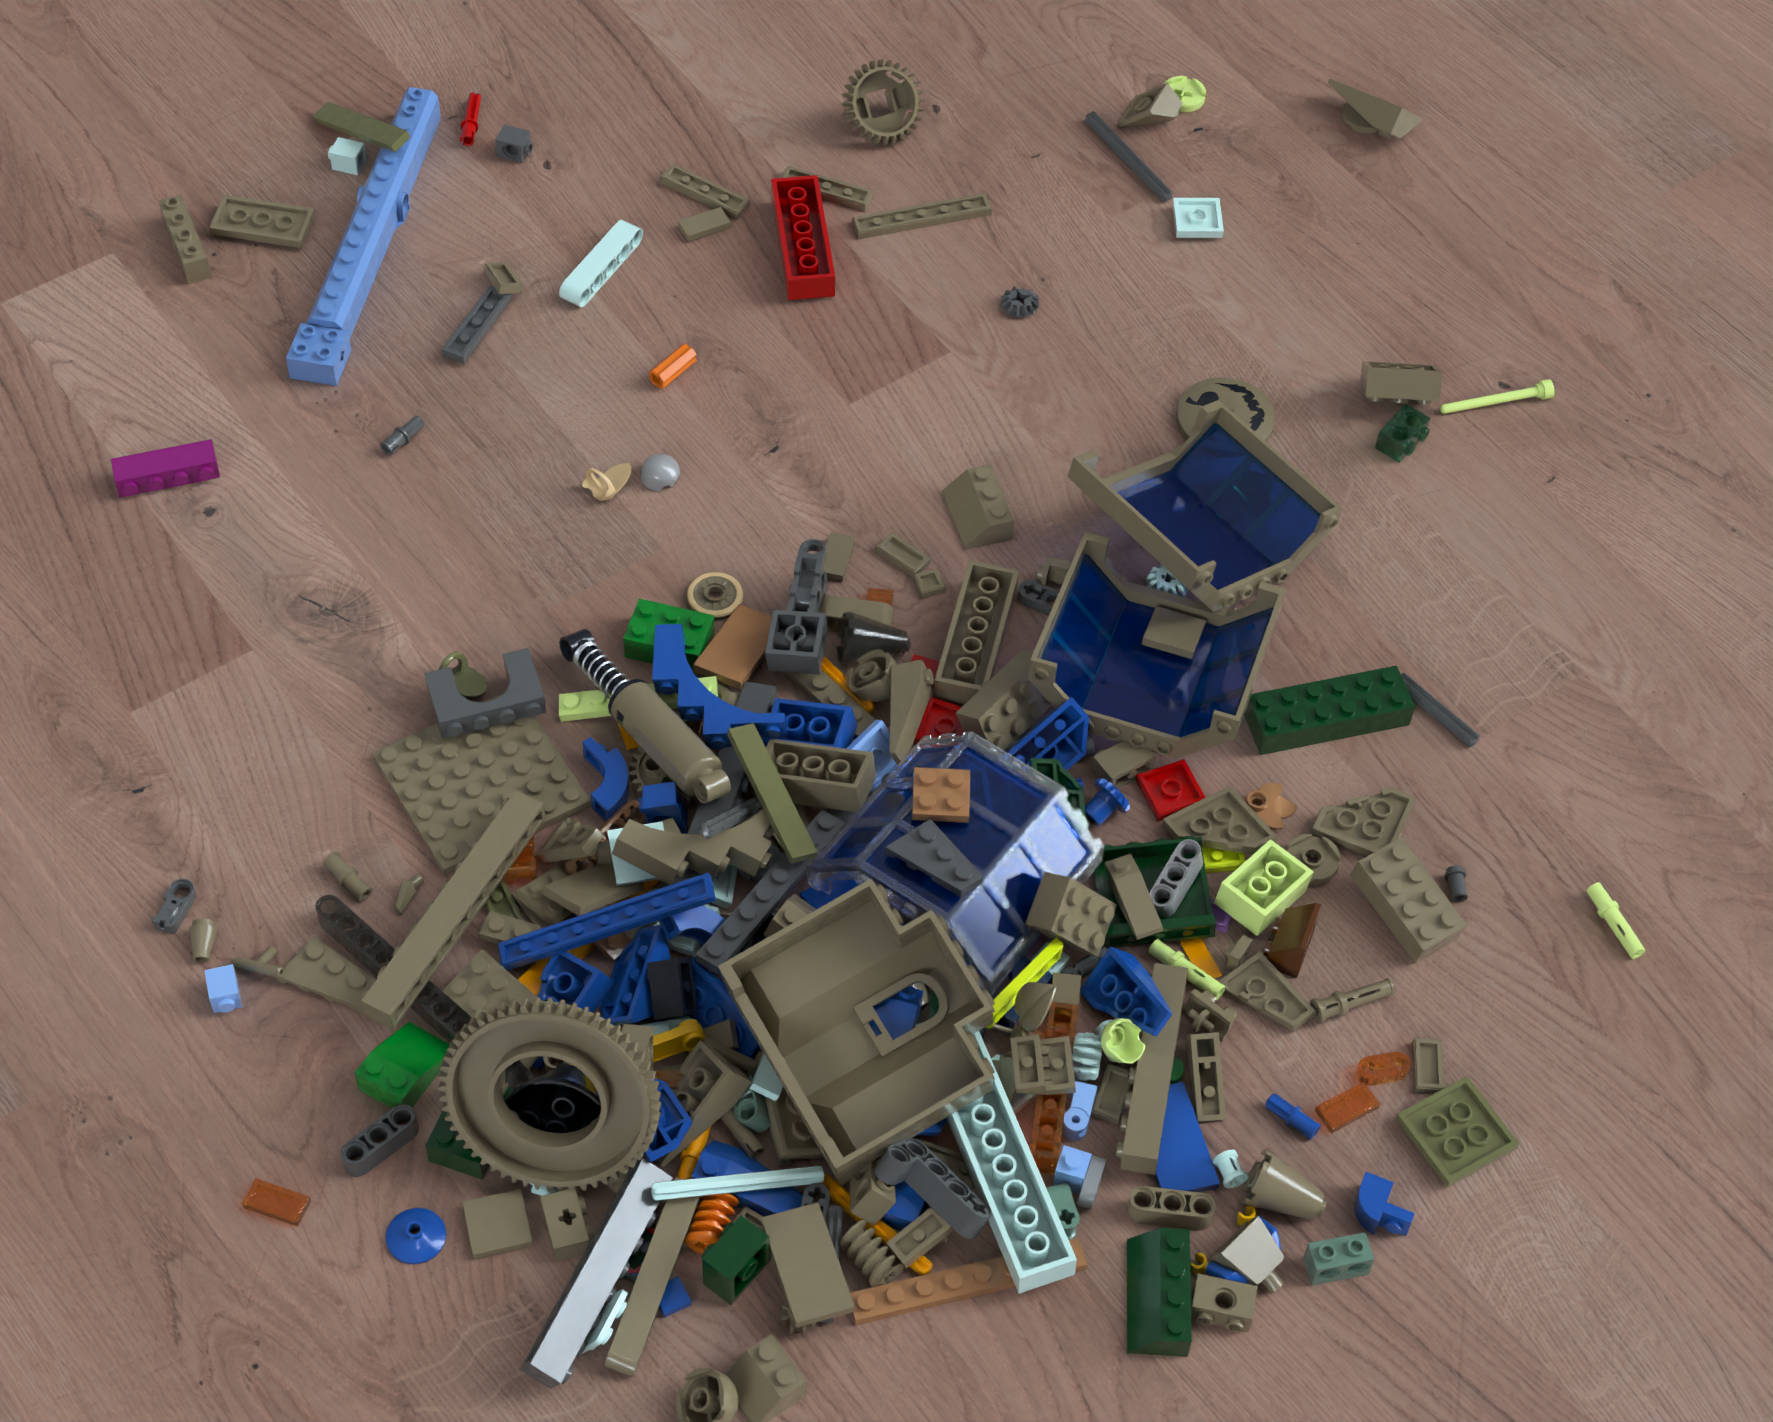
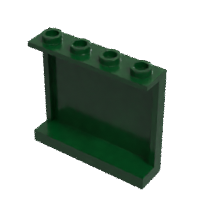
M1185 836L1174 840L1157 839L1146 843L1129 842L1126 845H1102L1098 848H1092L1096 891L1101 896L1117 904L1114 917L1105 937L1104 947L1109 948L1111 946L1115 948L1152 944L1156 939L1161 940V942L1215 937L1216 923L1215 916L1212 914L1202 850V837ZM1183 840H1195L1201 847L1203 866L1176 912L1169 918H1159L1163 931L1137 940L1109 888L1105 862L1131 854L1150 894L1153 885L1177 845ZM1188 854V855H1186L1184 858H1186V859H1191V858H1193L1195 855H1194V854ZM1175 876L1171 881H1179L1182 877ZM1161 899V900H1159L1157 903H1159V904H1165V903H1167L1169 900H1168V899Z

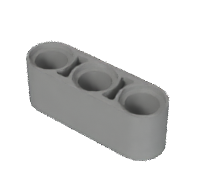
M1183 840L1177 845L1150 891V897L1159 918H1169L1176 912L1203 866L1201 847L1195 840ZM1188 854H1194V855H1195V856H1194L1193 858H1191V859H1186V858H1184V857H1185L1186 855H1188ZM1175 876L1182 877L1179 881H1171ZM1161 899H1168V900H1169V901H1168L1167 903H1165V904H1159V903H1157V902H1158L1159 900H1161Z

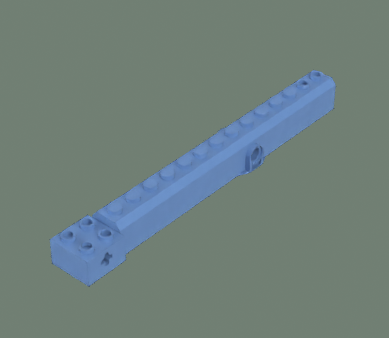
M409 87L404 92L391 125L406 130L411 137L396 152L381 147L365 186L361 185L359 187L357 205L308 317L307 324H300L286 356L289 377L292 379L333 386L338 385L351 353V335L394 231L405 222L410 210L409 195L441 120L439 99L432 90Z

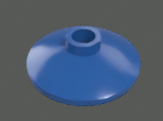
M412 1208L401 1212L390 1222L386 1231L388 1250L397 1260L407 1264H421L433 1259L442 1250L446 1241L444 1222L436 1213L424 1208ZM413 1229H420L417 1234L410 1233Z

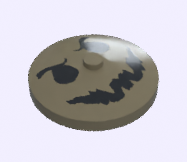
M1225 377L1210 378L1194 384L1180 398L1176 420L1179 431L1186 441L1190 438L1188 432L1194 427L1200 408L1217 400L1224 404L1266 442L1272 436L1275 424L1273 405L1261 390L1247 382ZM1219 431L1200 449V451L1222 458L1246 456Z

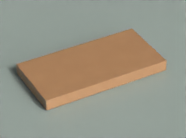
M739 604L693 664V672L706 677L716 676L717 681L741 689L745 681L749 679L765 657L772 617Z

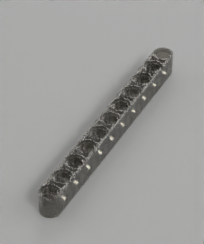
M334 895L320 897L315 905L320 926L377 977L380 969L384 966L382 963L391 961L395 949L339 898ZM430 980L410 1006L415 1013L449 1043L454 1040L456 1033L461 1031L463 1025L469 1024L471 1017ZM421 996H429L425 999H419ZM441 1013H448L445 1016H438ZM519 1060L505 1069V1083H508V1087L515 1089L517 1084L533 1079L531 1071Z

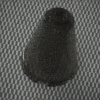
M853 612L843 613L838 629L841 646H837L839 663H856L860 657L869 651L877 649L883 650L884 653L888 652L892 658L903 657L905 652L910 650L911 638L902 629Z

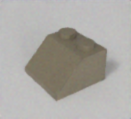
M773 1334L746 1350L725 1374L735 1385L739 1396L738 1405L750 1422H768L807 1396L806 1379Z

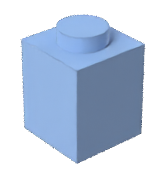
M233 964L204 970L213 1012L227 1013L236 1008H241L242 1002L238 979Z
M1064 1145L1055 1170L1053 1185L1067 1183L1071 1192L1080 1195L1092 1154Z

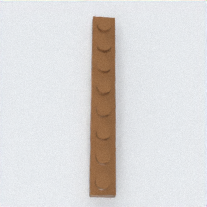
M1079 1238L1069 1240L1077 1259L1075 1272L1087 1270V1262ZM1001 1256L851 1292L850 1295L855 1306L852 1316L856 1326L1016 1286L1004 1257Z

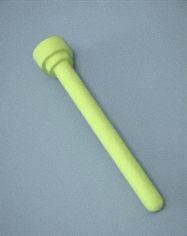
M1550 379L1541 380L1531 388L1443 404L1440 406V412L1447 414L1535 396L1542 400L1551 399L1554 397V385Z

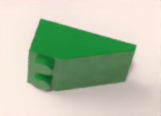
M408 1022L373 1049L355 1071L358 1089L390 1108L403 1104L413 1108L440 1073L443 1058L450 1044Z

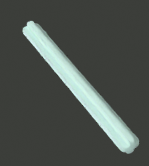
M821 1166L656 1182L652 1184L651 1194L653 1200L659 1201L802 1186L813 1183L821 1184L824 1182V1171Z

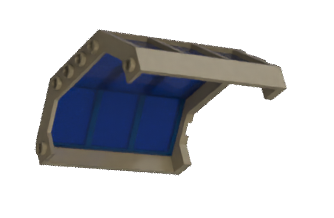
M1219 400L1200 408L1195 425L1188 432L1190 438L1180 448L1176 445L1169 453L1105 479H1102L1094 472L1099 456L1091 450L1073 457L1067 476L1213 612L1222 608H1228L1233 603L1246 600L1251 595L1257 593L1261 581L1273 585L1283 583L1332 529L1337 526L1342 510L1340 505Z
M1085 531L1030 659L1028 679L1054 708L1072 697L1089 716L1088 733L1117 742L1125 740L1136 748H1143L1145 746L1150 748L1152 752L1176 759L1236 739L1283 605L1286 588L1261 581L1256 600L1250 601L1248 606L1240 609L1234 607L1229 610L1222 608L1213 612L1202 602L1129 582L1123 574L1119 576L1111 567L1113 563L1107 557L1110 538ZM1156 606L1206 620L1192 659L1142 645L1144 634Z

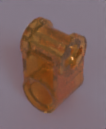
M534 835L507 871L508 882H513L514 879L529 878L533 881L537 878Z

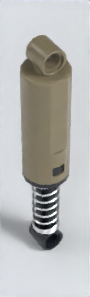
M587 629L560 638L559 645L563 657L568 662L574 661L584 674L588 675L591 681H594V684L600 688L602 693L606 694V697L610 699L608 710L611 716L660 768L675 781L676 785L686 795L696 796L701 803L706 804L730 793L731 784L728 776L722 770L721 760L644 680H628L626 675L621 673L618 667H615V663L609 661L607 655H603V651L595 644L592 634Z

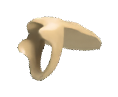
M629 463L617 464L609 468L604 474L595 468H588L585 479L582 482V487L591 489L593 497L599 501L611 500L627 483L632 468ZM593 472L598 474L600 477L596 479Z

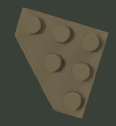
M1231 786L1163 819V827L1174 839H1181L1185 836L1202 837V847L1253 855L1270 839L1277 844L1276 834Z
M1387 788L1381 790L1380 794L1370 797L1364 795L1347 800L1346 804L1336 807L1332 805L1323 807L1312 828L1311 834L1320 838L1322 836L1326 837L1337 845L1369 856L1400 838L1415 804L1416 797L1394 788Z

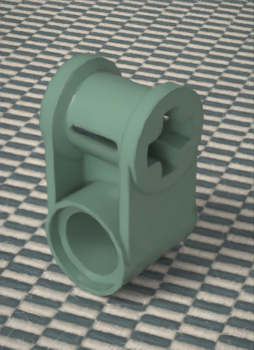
M755 1073L749 1075L751 1081H753ZM751 1082L733 1107L735 1117L739 1122L754 1132L761 1133L766 1131L771 1123L765 1097L750 1089Z
M1061 1183L1046 1187L1068 1240L1074 1239L1080 1216L1073 1201L1069 1185Z

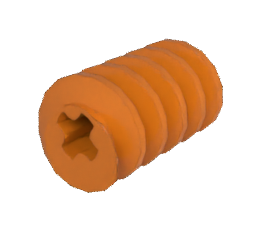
M732 1194L701 1196V1202L698 1203L697 1212L692 1219L693 1223L690 1224L689 1233L684 1240L690 1249L703 1254L704 1250L711 1243L716 1244L719 1238L722 1237V1231L731 1222L727 1217L734 1216L735 1211L732 1207L737 1206L739 1203L738 1199Z

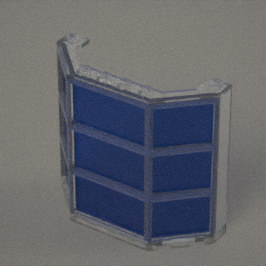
M972 731L964 732L960 736H956L955 733L941 734L938 738H932L931 735L924 736L824 846L816 858L807 865V882L815 890H821L830 895L833 880L853 879L860 885L872 878L876 886L879 884L883 886L889 897L888 903L899 908L907 917L916 919L930 910L934 912L936 917L941 915L949 928L947 932L950 940L954 941L956 939L964 952L962 956L965 961L964 963L966 966L971 964L977 972L980 989L982 991L987 989L991 995L1042 934L1025 923L1044 871L1071 877L1083 884L1102 862L1104 844L1099 838L1094 839L1087 829L1090 824L1079 808L1073 809L1066 799L1069 794L1062 785ZM914 767L970 770L969 823L933 821L984 876L982 884L962 897L933 882L931 876L924 872L906 866L907 863L896 856L892 858L885 854L886 846L926 822L923 820H912Z

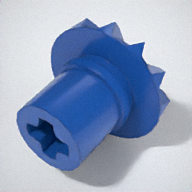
M1101 778L1094 783L1098 792L1094 794L1095 796L1085 806V814L1093 824L1099 827L1117 810L1126 813L1130 809V805L1118 788L1106 779Z

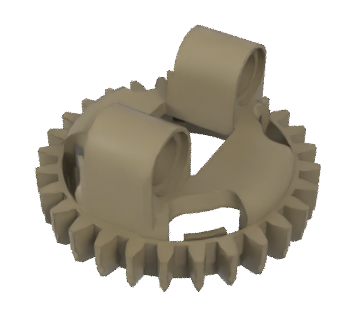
M880 59L877 65L873 60L869 62V67L867 64H862V71L859 69L854 70L857 77H848L852 84L844 85L849 90L847 93H842V96L847 98V101L841 103L844 107L843 115H846L847 118L846 123H854L851 131L859 129L858 137L866 135L865 142H870L874 138V145L879 144L880 139L883 145L888 144V139L891 144H895L897 142L896 137L900 141L904 140L903 133L909 136L912 134L909 128H917L913 121H920L922 119L916 115L917 112L924 111L923 108L918 107L919 103L925 101L924 99H918V95L923 93V90H916L915 88L920 82L911 81L915 74L907 76V67L900 71V63H896L892 67V60H888L884 64V60ZM891 71V75L895 76L899 80H902L904 78V81L902 83H898L894 79L888 77L886 75V72ZM887 88L884 90L889 111L893 113L872 118L866 94ZM913 110V112L908 113L904 121L905 125L900 127V121L903 119L905 112Z

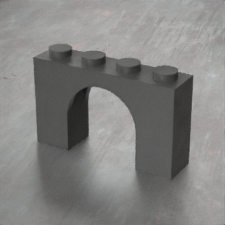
M529 648L503 654L504 668L509 686L502 696L490 702H473L463 697L457 689L451 667L424 673L428 694L442 739L546 713L545 697Z

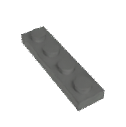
M489 286L443 347V356L464 364L512 300L511 294H499L495 287Z

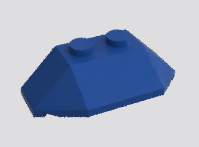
M1070 697L1045 715L1014 742L990 768L1004 784L1016 783L1017 788L1026 789L1029 761L1031 758L1058 759L1062 767L1067 771L1086 754L1089 716Z
M661 925L639 928L634 934L635 938L627 944L615 961L610 976L614 983L600 1006L606 1019L610 1018V1023L613 1026L635 1023L654 1016L651 1010V990L647 980V963L671 959L667 938Z
M655 1078L654 1081H659L657 1091L661 1092L659 1102H661L659 1112L661 1114L653 1141L650 1143L648 1151L644 1152L642 1157L649 1162L676 1150L693 1124L668 1084Z

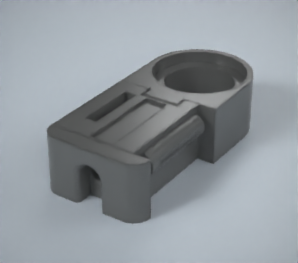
M178 879L171 883L164 895L165 903L156 918L151 917L155 929L170 934L177 932L196 899V892L191 881ZM181 888L190 890L186 897L178 898L175 896L176 891Z

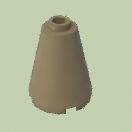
M1264 1149L1260 1153L1265 1156L1262 1162L1256 1160L1248 1174V1179L1243 1187V1191L1247 1192L1246 1198H1240L1241 1203L1313 1220L1315 1216L1320 1217L1327 1204V1201L1323 1200L1324 1193L1273 1152Z

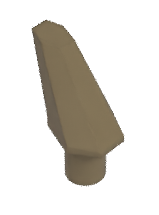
M418 873L410 880L404 878L401 882L395 904V909L399 915L402 914L410 900L416 895V888L424 882V879Z

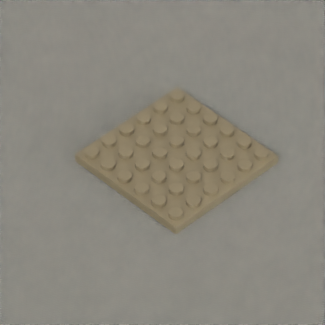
M502 693V694H500V695H498V696H495V697H493V698H491V699H489V700H487V701H484V702L493 701V700L499 698L500 696H502L504 693ZM536 716L443 739L436 723L372 752L374 762L444 876L454 872L461 859L465 860L470 853L473 842L477 838H481L489 820L495 819L500 812L503 801L506 798H510L515 790L544 803L546 819L536 832L563 820L565 816L570 817L591 807V800Z

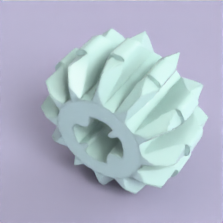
M1160 564L1159 568L1153 567L1146 579L1147 587L1181 597H1185L1187 592H1189V589L1162 564Z
M1089 1032L1077 1033L1074 1036L1072 1060L1075 1078L1087 1081L1096 1080L1098 1077L1102 1055L1101 1036Z

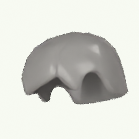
M667 454L651 455L642 466L640 472L641 482L646 488L657 492L661 491L664 486L669 485L673 487L680 476V467L675 459Z

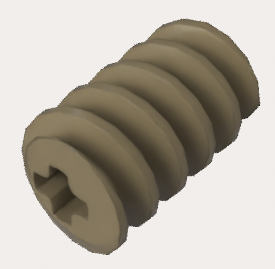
M861 1220L846 1232L841 1240L840 1249L847 1252L849 1260L855 1261V1267L858 1270H862L863 1277L869 1279V1284L872 1287L888 1284L901 1274L904 1265L901 1263L895 1267L893 1266L897 1256L891 1255L886 1258L885 1256L890 1251V1248L884 1246L879 1249L878 1247L883 1239L877 1237L871 1240L875 1230L870 1228L864 1231L868 1222Z

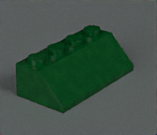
M1158 1228L1127 1239V1353L1188 1357L1192 1342L1190 1229Z

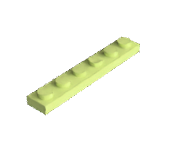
M716 676L698 678L710 692L718 697V681ZM653 683L648 684V685L653 689V691L656 693L655 688H654V684H653ZM600 689L559 694V718L561 722L611 716L608 710L610 699ZM678 692L670 695L656 693L671 709L678 708Z

